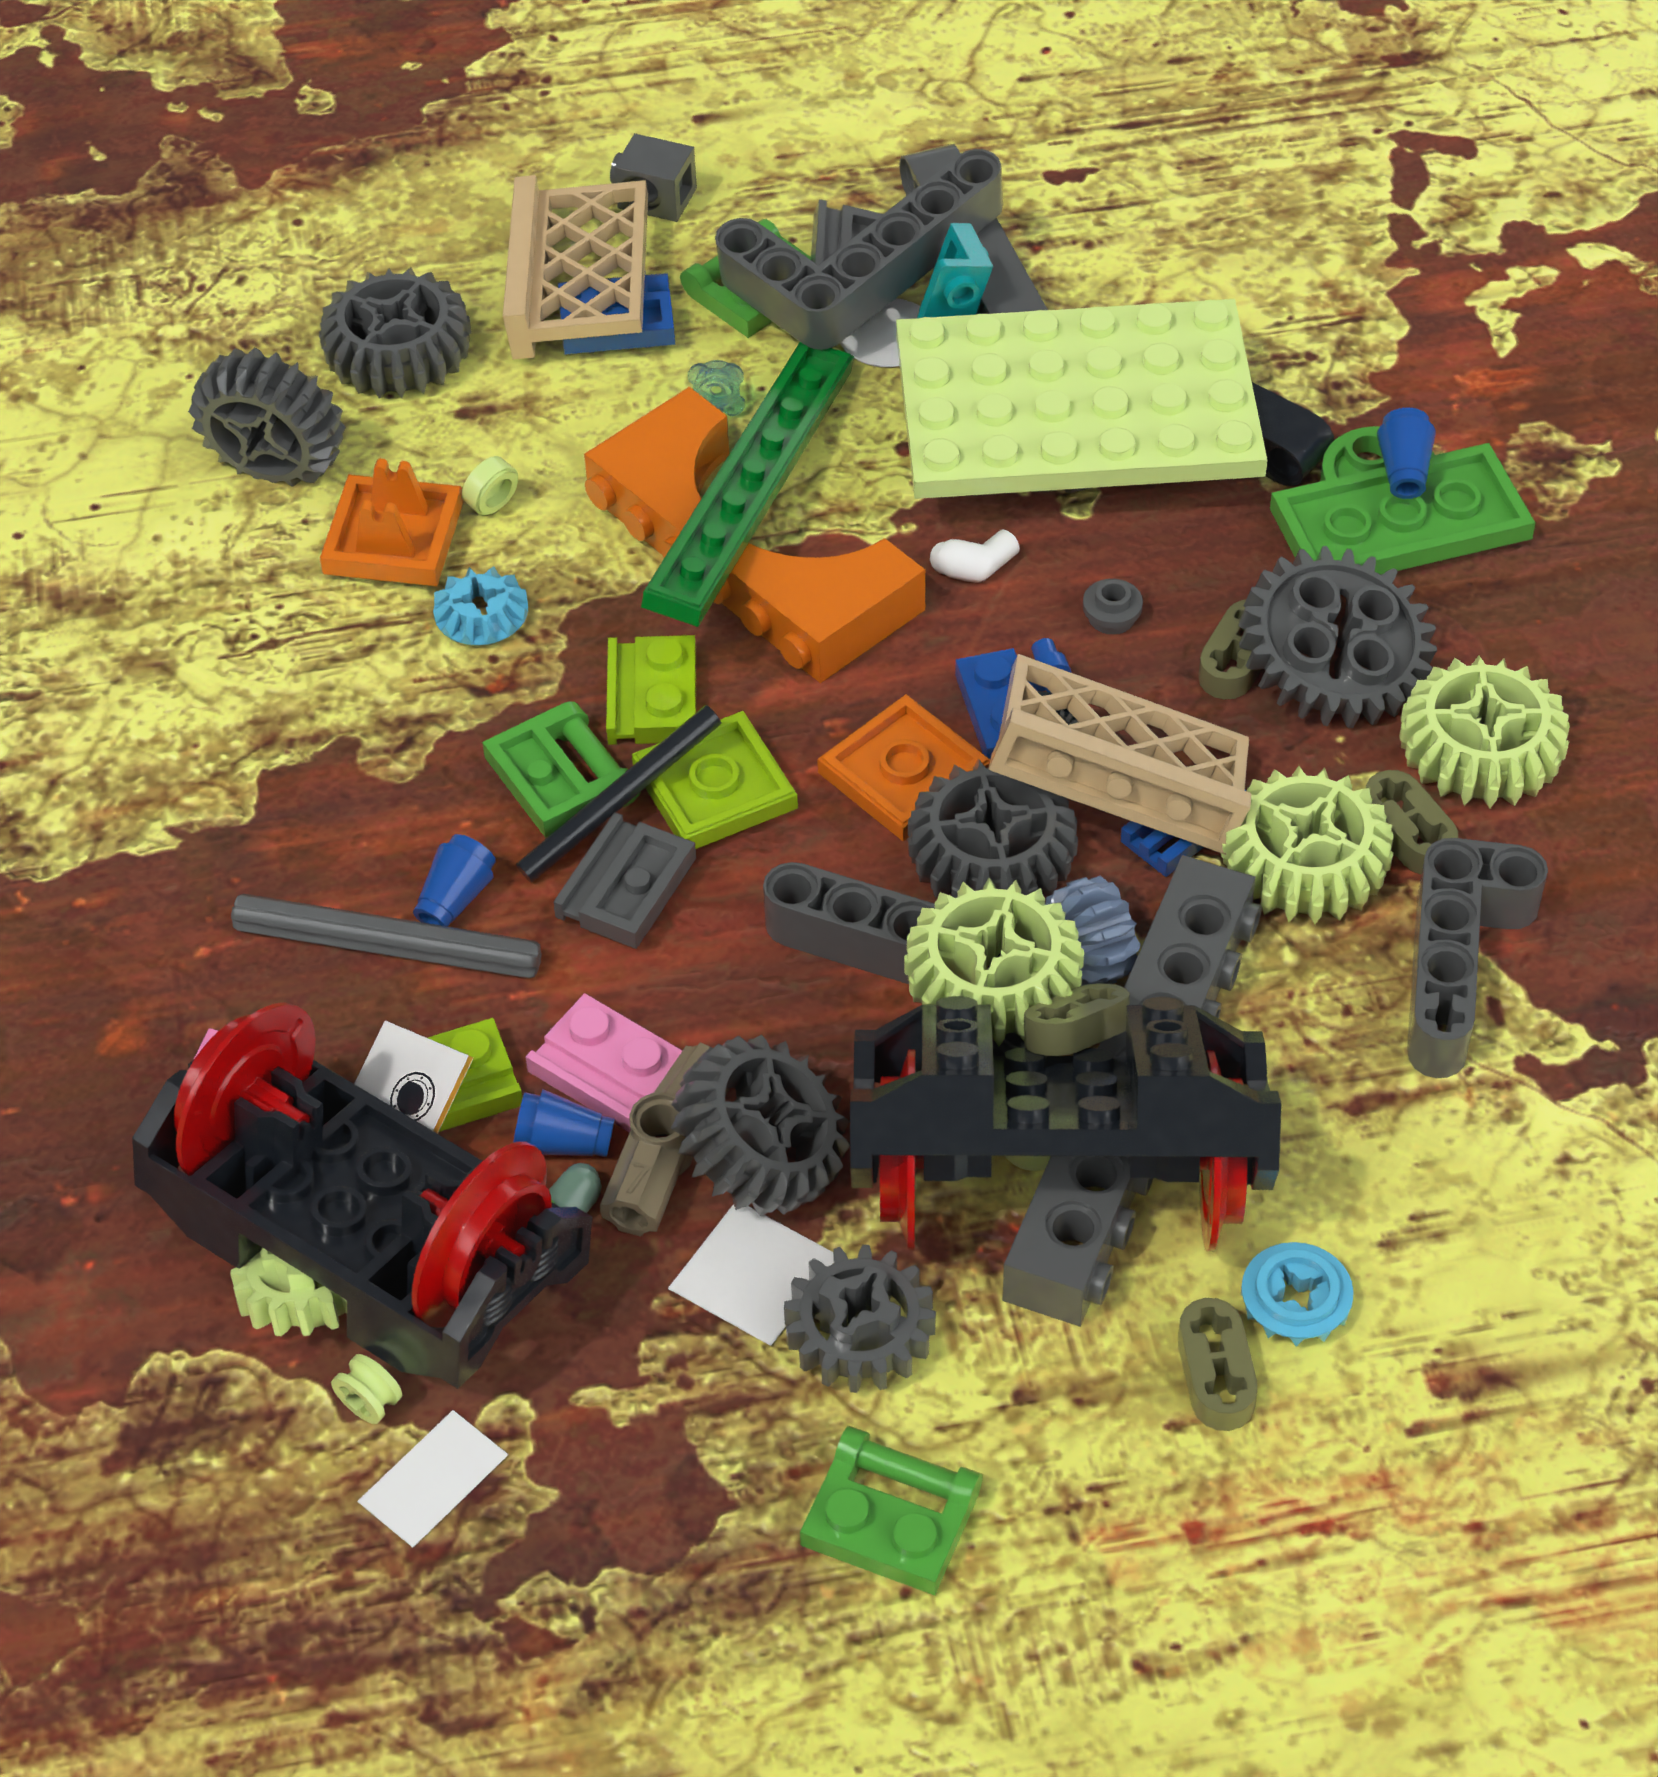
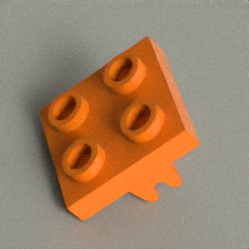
M382 458L376 461L373 477L348 474L320 556L323 574L438 586L464 503L461 486L418 482L409 462L401 461L397 472H393L389 469L388 462Z

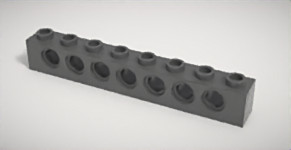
M1181 856L1124 987L1130 992V1005H1142L1144 1000L1153 997H1171L1181 1000L1184 1005H1195L1217 1018L1220 1017L1222 1003L1216 1001L1221 988L1228 991L1232 990L1242 960V954L1236 952L1241 940L1252 941L1260 920L1262 906L1252 903L1255 876L1188 856ZM1126 1031L1100 1042L1098 1048L1111 1051L1114 1056H1126ZM1051 1156L1005 1260L1002 1301L1081 1327L1090 1303L1102 1305L1106 1297L1114 1269L1113 1265L1107 1264L1113 1247L1124 1250L1129 1241L1136 1218V1211L1130 1209L1135 1194L1138 1193L1146 1196L1154 1178H1131L1128 1156ZM1097 1186L1105 1190L1092 1191L1086 1189V1187ZM1076 1240L1083 1244L1071 1246L1062 1243V1241Z

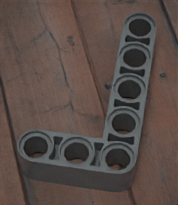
M972 149L959 154L819 265L760 223L747 218L729 220L721 225L715 235L722 283L727 289L804 345L812 349L821 350L832 348L845 340L935 267L951 223H971L977 234L998 217L1003 208L1000 160L994 153L984 149Z
M795 862L780 864L771 869L765 876L763 884L765 926L767 933L774 941L793 949L909 984L908 975L904 973L907 936L910 933V928L917 926V918L920 916L921 909H935L934 903ZM1015 1033L1006 1034L1000 1047L992 1038L993 1056H1004L1008 1050L1026 1048L1025 1042Z

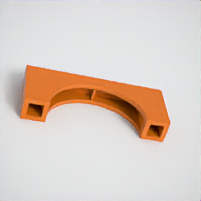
M691 387L686 388L584 454L587 477L585 490L588 497L597 508L603 511L608 510L624 523L629 533L639 541L645 540L665 558L701 500L700 492L705 481L729 456L727 415ZM886 538L862 550L831 557L789 556L768 551L748 543L713 602L716 604L722 603L741 619L749 632L755 636L764 637L774 645L792 667L796 669L802 668L815 680L822 683L925 611L926 569Z

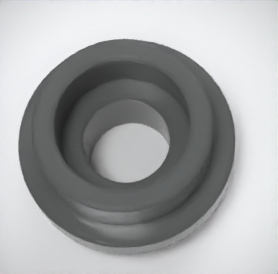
M1104 579L1097 581L1088 587L1083 596V611L1090 624L1096 630L1105 634L1126 632L1134 625L1142 613L1143 598L1140 591L1133 584L1124 580Z

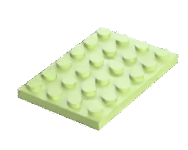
M1235 299L896 320V339L914 499L1266 477L1267 456Z

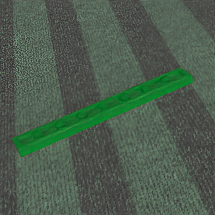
M799 342L643 592L641 608L696 627L700 625L850 375L854 360L853 355L834 348L812 349Z

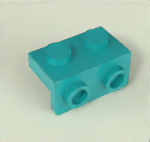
M971 223L950 224L917 318L976 314L993 265L989 259L987 249L981 244Z

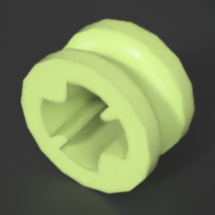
M356 1354L349 1362L350 1373H338L331 1381L332 1389L343 1404L355 1415L371 1424H378L385 1416L383 1406L385 1404L395 1405L403 1396L402 1390L397 1381L379 1363L363 1354Z

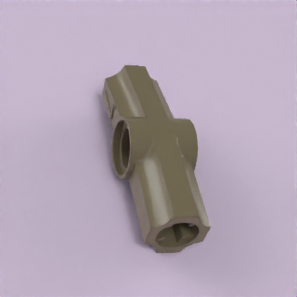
M700 1042L697 1046H685L655 1092L640 1098L632 1107L629 1115L631 1131L600 1204L602 1218L610 1221L621 1232L642 1236L649 1231L657 1232L678 1176L691 1164L693 1156L678 1154L681 1142L686 1137L670 1129L675 1121V1116L679 1113L671 1104L675 1099L676 1092L681 1088L679 1083L683 1080L684 1073L697 1062L698 1058L706 1050L711 1048L708 1045ZM726 1088V1090H725V1096H726V1094L728 1093V1091L730 1090V1088ZM664 1134L669 1135V1136H667V1137H662V1138H656V1137H655V1136H657V1135H664Z

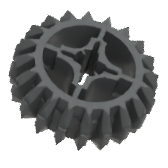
M412 267L403 274H394L390 268H388L386 275L376 277L367 272L365 281L361 283L352 280L347 281L346 291L332 293L331 304L323 307L319 338L325 361L329 365L330 371L336 372V375L339 376L341 384L352 383L358 394L364 393L371 388L379 399L387 392H397L402 398L405 391L416 389L424 394L426 385L430 382L444 385L445 375L447 373L459 372L461 360L468 357L471 325L470 318L466 314L465 303L462 301L461 294L455 293L451 289L449 281L437 282L432 272L425 273L420 277L415 275Z
M235 348L228 356L219 355L215 361L210 363L207 370L201 374L194 386L195 391L191 396L192 404L188 411L195 419L192 429L204 436L202 446L215 450L219 454V463H230L236 468L237 475L244 472L253 476L254 479H264L271 483L285 481L291 487L301 480L315 483L319 476L325 473L328 466L333 465L340 452L338 448L343 441V433L346 427L340 421L343 410L331 403L333 392L320 389L317 386L318 376H307L299 370L298 362L292 366L282 362L277 352L270 358H267L257 348H253L248 354Z
M979 758L973 767V771L966 772L954 765L949 774V780L934 776L932 784L929 786V791L919 792L918 799L915 802V810L911 811V817L908 820V853L912 863L916 864V873L919 875L920 882H931L930 887L935 898H938L940 892L947 895L951 894L952 897L957 898V892L962 882L966 883L974 891L983 890V886L988 878L991 879L996 889L1007 890L1016 880L1021 889V894L1028 895L1041 888L1043 896L1048 897L1053 895L1054 890L1057 888V881L1067 880V875L1071 871V862H1073L1074 856L1077 855L1078 837L1075 836L1077 833V819L1074 816V810L1069 809V801L1066 797L988 770L989 768L982 764Z
M762 1034L754 1039H749L747 1042L738 1035L732 1040H727L723 1045L718 1044L714 1048H709L684 1073L683 1080L679 1083L681 1088L676 1092L675 1099L671 1104L679 1113L675 1116V1121L670 1129L686 1137L681 1142L678 1154L693 1156L697 1162L692 1177L707 1175L714 1182L712 1197L724 1194L727 1191L732 1194L735 1210L748 1207L752 1203L760 1216L768 1212L772 1213L775 1209H778L784 1215L788 1211L796 1210L801 1204L813 1202L825 1191V1187L837 1178L839 1170L843 1167L840 1160L845 1157V1153L850 1147L848 1141L842 1136L846 1132L845 1129L850 1120L835 1112L839 1108L843 1096L829 1094L824 1087L828 1074L815 1075L808 1069L809 1055L797 1059L791 1057L786 1041L770 1048ZM726 1088H735L737 1098L735 1101H725ZM790 1147H795L796 1159L795 1162L790 1163L787 1161L786 1151Z

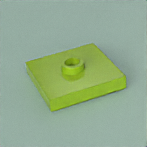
M744 711L720 719L722 724L646 787L673 834L694 842L695 849L798 809L797 793ZM658 744L633 753V765Z

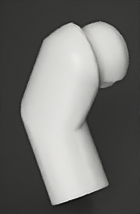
M999 530L984 544L959 539L940 542L933 547L930 554V562L934 570L940 574L958 580L979 583L989 578L1018 554L1020 546L1012 533L1007 530Z

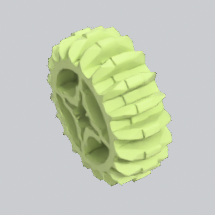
M1480 655L1470 666H1466L1456 658H1454L1447 670L1433 666L1426 680H1417L1415 687L1411 691V696L1408 697L1407 703L1403 705L1399 738L1401 748L1406 750L1407 767L1418 769L1421 784L1438 782L1437 787L1440 798L1451 792L1460 794L1464 806L1472 798H1482L1490 809L1499 797H1503L1514 806L1519 798L1522 797V793L1536 797L1544 783H1552L1553 778L1558 774L1561 761L1566 758L1569 745L1567 737L1570 725L1568 722L1569 715L1563 712L1562 696L1549 694L1548 679L1531 681L1528 666L1517 671L1508 669L1504 658L1496 666L1486 665Z
M1298 766L1292 777L1286 778L1274 769L1267 783L1255 779L1252 780L1250 787L1247 789V792L1251 793L1250 809L1241 827L1226 832V844H1222L1223 853H1226V855L1221 853V857L1223 858V864L1227 865L1228 869L1256 877L1253 899L1261 898L1260 904L1264 915L1275 908L1285 910L1288 922L1297 913L1308 914L1315 925L1322 917V912H1328L1340 921L1344 913L1347 912L1348 906L1362 911L1369 895H1378L1379 889L1383 886L1386 873L1391 868L1393 852L1391 851L1394 838L1391 831L1392 825L1386 823L1387 816L1385 815L1384 805L1372 804L1370 788L1352 791L1349 775L1339 781H1333L1329 779L1325 767L1317 776L1305 775L1301 767Z
M988 878L983 886V890L974 891L966 883L962 882L957 892V898L940 892L937 901H935V909L922 908L920 916L917 918V926L911 927L910 933L907 936L904 973L908 975L909 992L913 997V1002L936 1004L937 1000L950 996H963L975 999L977 1005H991L992 1038L998 1047H1000L1008 1033H1015L1025 1042V1010L1038 1003L1052 1004L1051 998L1055 996H1071L1073 994L1071 990L1082 985V970L1080 969L1084 965V949L1081 948V942L1078 941L1079 932L1075 921L1065 920V912L1062 909L1061 902L1045 905V897L1042 894L1041 888L1028 895L1021 894V889L1016 880L1007 890L996 889L990 878Z

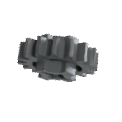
M862 1245L858 1258L848 1259L841 1247L834 1248V1264L828 1267L815 1258L808 1262L809 1280L794 1277L791 1282L792 1300L784 1301L787 1345L789 1350H799L800 1368L805 1372L820 1365L822 1384L827 1387L835 1382L839 1375L848 1377L849 1390L853 1393L858 1392L862 1378L872 1377L878 1389L883 1390L887 1389V1373L892 1370L906 1379L912 1375L911 1356L922 1359L927 1358L929 1355V1336L935 1335L936 1311L932 1310L933 1291L931 1286L919 1287L920 1269L913 1265L902 1271L897 1270V1253L892 1250L881 1261L873 1260L870 1245ZM890 1298H895L900 1305L889 1301ZM901 1307L903 1308L906 1317L901 1316ZM814 1318L820 1320V1330L830 1334L828 1340L816 1328Z

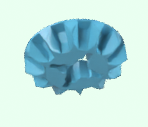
M494 566L485 574H476L469 567L464 578L447 576L445 589L434 592V620L440 631L456 642L467 645L496 643L508 638L523 625L528 614L526 590L519 587L514 574L501 577ZM475 597L484 598V601L488 604L486 615L481 614L480 609L476 608L472 599Z
M1289 1242L1271 1246L1251 1260L1243 1275L1240 1295L1243 1296L1246 1306L1247 1319H1255L1262 1325L1267 1338L1278 1334L1290 1338L1294 1345L1297 1346L1304 1339L1318 1337L1324 1342L1332 1330L1339 1325L1345 1326L1352 1307L1354 1293L1351 1278L1346 1268L1336 1257L1314 1245ZM1285 1281L1298 1292L1311 1291L1307 1305L1308 1311L1295 1300L1282 1301L1286 1287Z

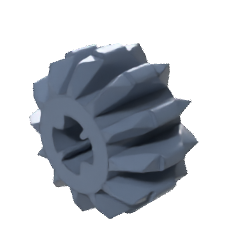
M1102 876L1090 879L1083 877L1068 882L1067 886L1055 890L1053 895L1048 896L1045 905L1061 902L1062 909L1065 912V920L1075 921L1079 932L1078 941L1081 942V948L1084 949V965L1080 969L1082 970L1081 986L1097 983H1117L1118 979L1129 975V972L1132 971L1138 957L1137 952L1140 949V942L1135 936L1134 930L1137 923L1131 919L1129 903L1121 899L1119 888L1113 882L1108 883Z

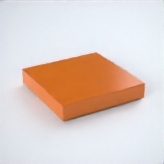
M905 694L817 759L818 773L901 841H905L909 838L908 820L911 817V811L915 810V802L918 799L919 792L929 791V786L932 784L934 776L949 780V774L954 765L966 772L973 771L978 758L986 768H989L990 759Z

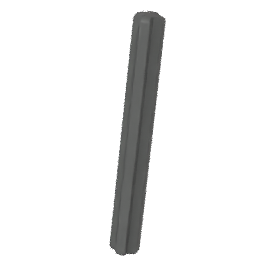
M249 894L238 895L231 912L233 928L242 932L524 978L535 977L541 964L540 943L534 940Z

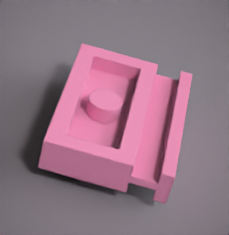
M584 993L544 1036L545 1043L536 1052L531 1050L528 1053L526 1063L529 1073L587 1108L602 1113L603 1116L615 1118L614 1124L630 1133L629 1115L633 1105L640 1098L655 1092L682 1050Z

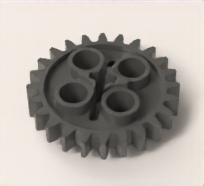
M1322 546L1316 561H1313L1304 549L1298 551L1293 564L1280 557L1272 572L1263 570L1256 586L1251 588L1244 603L1245 609L1238 626L1245 629L1239 642V647L1252 651L1246 667L1251 670L1265 669V673L1258 686L1261 689H1266L1277 685L1281 689L1277 700L1279 706L1288 703L1292 699L1300 702L1298 717L1302 719L1309 714L1312 708L1320 710L1323 726L1329 725L1334 714H1341L1348 728L1354 727L1361 713L1371 725L1378 723L1384 711L1395 717L1398 715L1404 702H1407L1408 697L1411 696V691L1415 687L1417 680L1427 679L1433 668L1429 664L1437 652V647L1429 643L1436 630L1435 625L1421 622L1429 608L1428 605L1409 603L1415 590L1414 585L1397 588L1392 584L1397 575L1395 568L1380 575L1375 572L1376 557L1370 556L1361 566L1355 564L1353 551L1349 548L1346 549L1341 561L1333 559L1332 553L1327 546ZM1340 595H1343L1346 598L1345 614L1341 620L1338 633V627L1334 624V621L1341 608ZM1337 640V646L1342 650L1334 665L1335 679H1333L1329 675V667Z

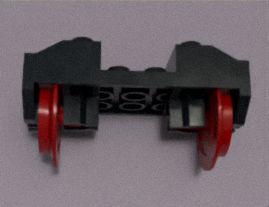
M963 996L944 997L937 1000L936 1004H922L876 1030H855L854 1079L850 1096V1168L852 1188H873V1183H877L880 1163V1222H899L908 1250H915L916 1169H924V1181H957L967 1177H991L992 1156H1128L1131 1178H1156L1165 1182H1199L1201 1227L1206 1252L1215 1251L1223 1224L1243 1223L1247 1185H1251L1252 1190H1273L1280 1162L1281 1100L1279 1092L1270 1091L1263 1033L1262 1031H1240L1195 1005H1184L1181 1000L1171 997H1153L1144 1000L1142 1005H1127L1126 1056H1114L1111 1051L1100 1048H1086L1073 1053V1056H1045L1035 1054L1027 1050V1048H1015L1005 1052L1004 1056H993L991 1005H977L975 999ZM875 1083H880V1086L875 1088Z
M287 1002L271 1004L253 1014L244 1015L229 1022L213 1035L196 1058L188 1064V1071L179 1070L165 1082L132 1137L134 1185L149 1194L188 1238L239 1269L246 1265L262 1248L266 1249L347 1300L348 1339L400 1372L441 1378L457 1389L481 1367L504 1326L547 1285L568 1283L589 1263L592 1216L576 1206L559 1207L552 1202L550 1191L546 1187V1161L544 1155L537 1147L520 1141L498 1149L483 1161L313 1060L316 1042L314 1025L308 1013L295 1004Z

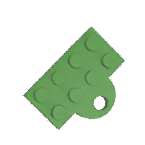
M1379 426L1358 428L1335 439L1324 454L1320 482L1272 492L1270 511L1294 557H1296L1300 549H1304L1313 561H1316L1322 546H1327L1332 553L1333 559L1341 561L1346 549L1349 548L1353 551L1355 564L1362 566L1370 556L1376 557L1375 572L1380 575L1392 568L1399 571L1531 540L1535 528L1534 519L1489 443L1435 455L1432 451L1425 492L1412 499L1395 497L1390 492V484L1377 438ZM1371 452L1379 455L1381 458L1365 460L1356 454Z

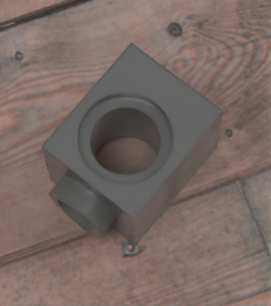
M634 133L623 153L615 155L610 170L611 183L646 180L648 188L647 215L678 222L697 189L694 147ZM634 201L617 203L619 209L624 210Z

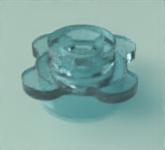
M713 360L705 364L697 363L689 369L688 380L693 384V390L729 416H736L743 411L745 399L740 395V383L743 381L744 372L738 365L721 360ZM713 386H718L721 388L722 391L720 393H714L712 392L711 388Z

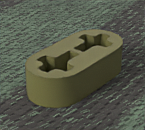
M1246 600L1238 601L1228 608L1201 653L1198 675L1199 683L1206 693L1215 698L1235 699L1244 695L1252 687L1262 670L1247 669L1246 663L1252 651L1239 647V642L1242 638L1240 637L1241 631H1245V629L1239 627L1238 624L1245 609L1244 603ZM1231 659L1237 661V667H1230L1227 672H1222Z
M1385 770L1376 773L1369 779L1366 788H1370L1372 804L1384 805L1385 815L1387 816L1386 823L1392 825L1391 831L1394 838L1391 851L1409 870L1422 874L1427 849L1434 842L1441 839L1458 838V830L1455 824L1410 774L1399 770ZM1384 797H1386V798L1388 799V800L1385 801V802H1382V801H1381V798H1384ZM1403 801L1402 809L1396 802ZM1418 836H1419L1425 843H1422V844H1420V845L1417 844Z
M1088 984L1072 989L1073 994L1071 996H1055L1051 998L1052 1004L1038 1003L1031 1006L1024 1013L1025 1047L1035 1054L1045 1056L1069 1055L1126 1031L1127 1005H1130V992L1119 985Z
M1202 1298L1193 1301L1184 1309L1180 1317L1178 1348L1191 1405L1196 1417L1205 1426L1219 1431H1231L1242 1427L1251 1419L1257 1398V1379L1243 1321L1238 1311L1226 1301L1218 1298ZM1212 1325L1215 1334L1221 1335L1219 1352H1210L1207 1336L1205 1333L1199 1332L1200 1326ZM1224 1375L1229 1394L1236 1395L1235 1403L1223 1404L1220 1395L1213 1394L1216 1376Z

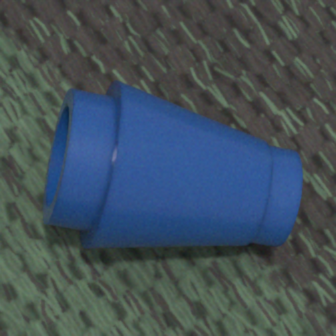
M1399 408L1385 415L1383 424L1377 431V438L1390 484V492L1398 498L1412 499L1422 495L1426 490L1436 429L1424 411L1416 408Z
M460 834L453 835L448 843L440 844L419 896L418 904L413 910L414 916L422 923L448 927L493 879L494 876L491 869L496 863V859L491 851L478 841Z
M542 1089L541 1095L524 1092L513 1143L520 1141L530 1143L537 1147L543 1155H597L607 1157L615 1118L603 1116L602 1113Z

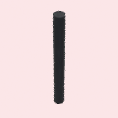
M707 705L702 707L518 861L516 866L529 882L533 883L608 820L614 812L616 813L719 727L722 723L716 713Z

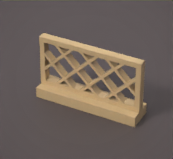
M536 175L514 177L503 306V320L513 360L535 358L536 342L642 332L648 214V188L646 180L539 190ZM634 201V203L618 214L608 209L614 203ZM578 208L564 219L552 213V209ZM593 218L604 223L591 233L580 228ZM619 232L630 237L617 248L606 243V241ZM565 237L576 242L562 253L551 248ZM591 252L602 257L588 268L578 263L579 260ZM617 267L629 272L615 283L604 278L605 275ZM562 272L574 277L560 288L549 283ZM588 287L600 292L587 303H583L575 298ZM615 302L629 309V313L604 315L601 312ZM560 307L571 312L564 319L544 321L546 317Z
M1020 654L1017 655L1011 670L999 739L991 754L988 770L1225 855L1226 853H1223L1222 844H1226V832L1241 827L1251 805V793L1245 791L1248 736ZM1029 682L1046 687L1052 694L1041 696ZM1088 704L1104 708L1110 715L1099 717ZM1067 709L1078 723L1068 725L1056 711ZM1147 724L1162 729L1168 736L1158 738L1147 727ZM1125 730L1138 744L1127 746L1115 732ZM1204 745L1229 753L1230 757L1216 759ZM1183 751L1196 765L1186 767L1173 753Z

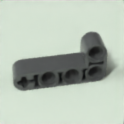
M1444 838L1434 842L1426 851L1417 895L1407 1044L1410 1063L1425 1076L1448 1078L1457 1074L1464 1067L1475 1022L1480 926L1521 929L1529 926L1537 918L1548 867L1542 855L1530 847L1460 838ZM1437 1025H1446L1445 1032L1437 1030Z

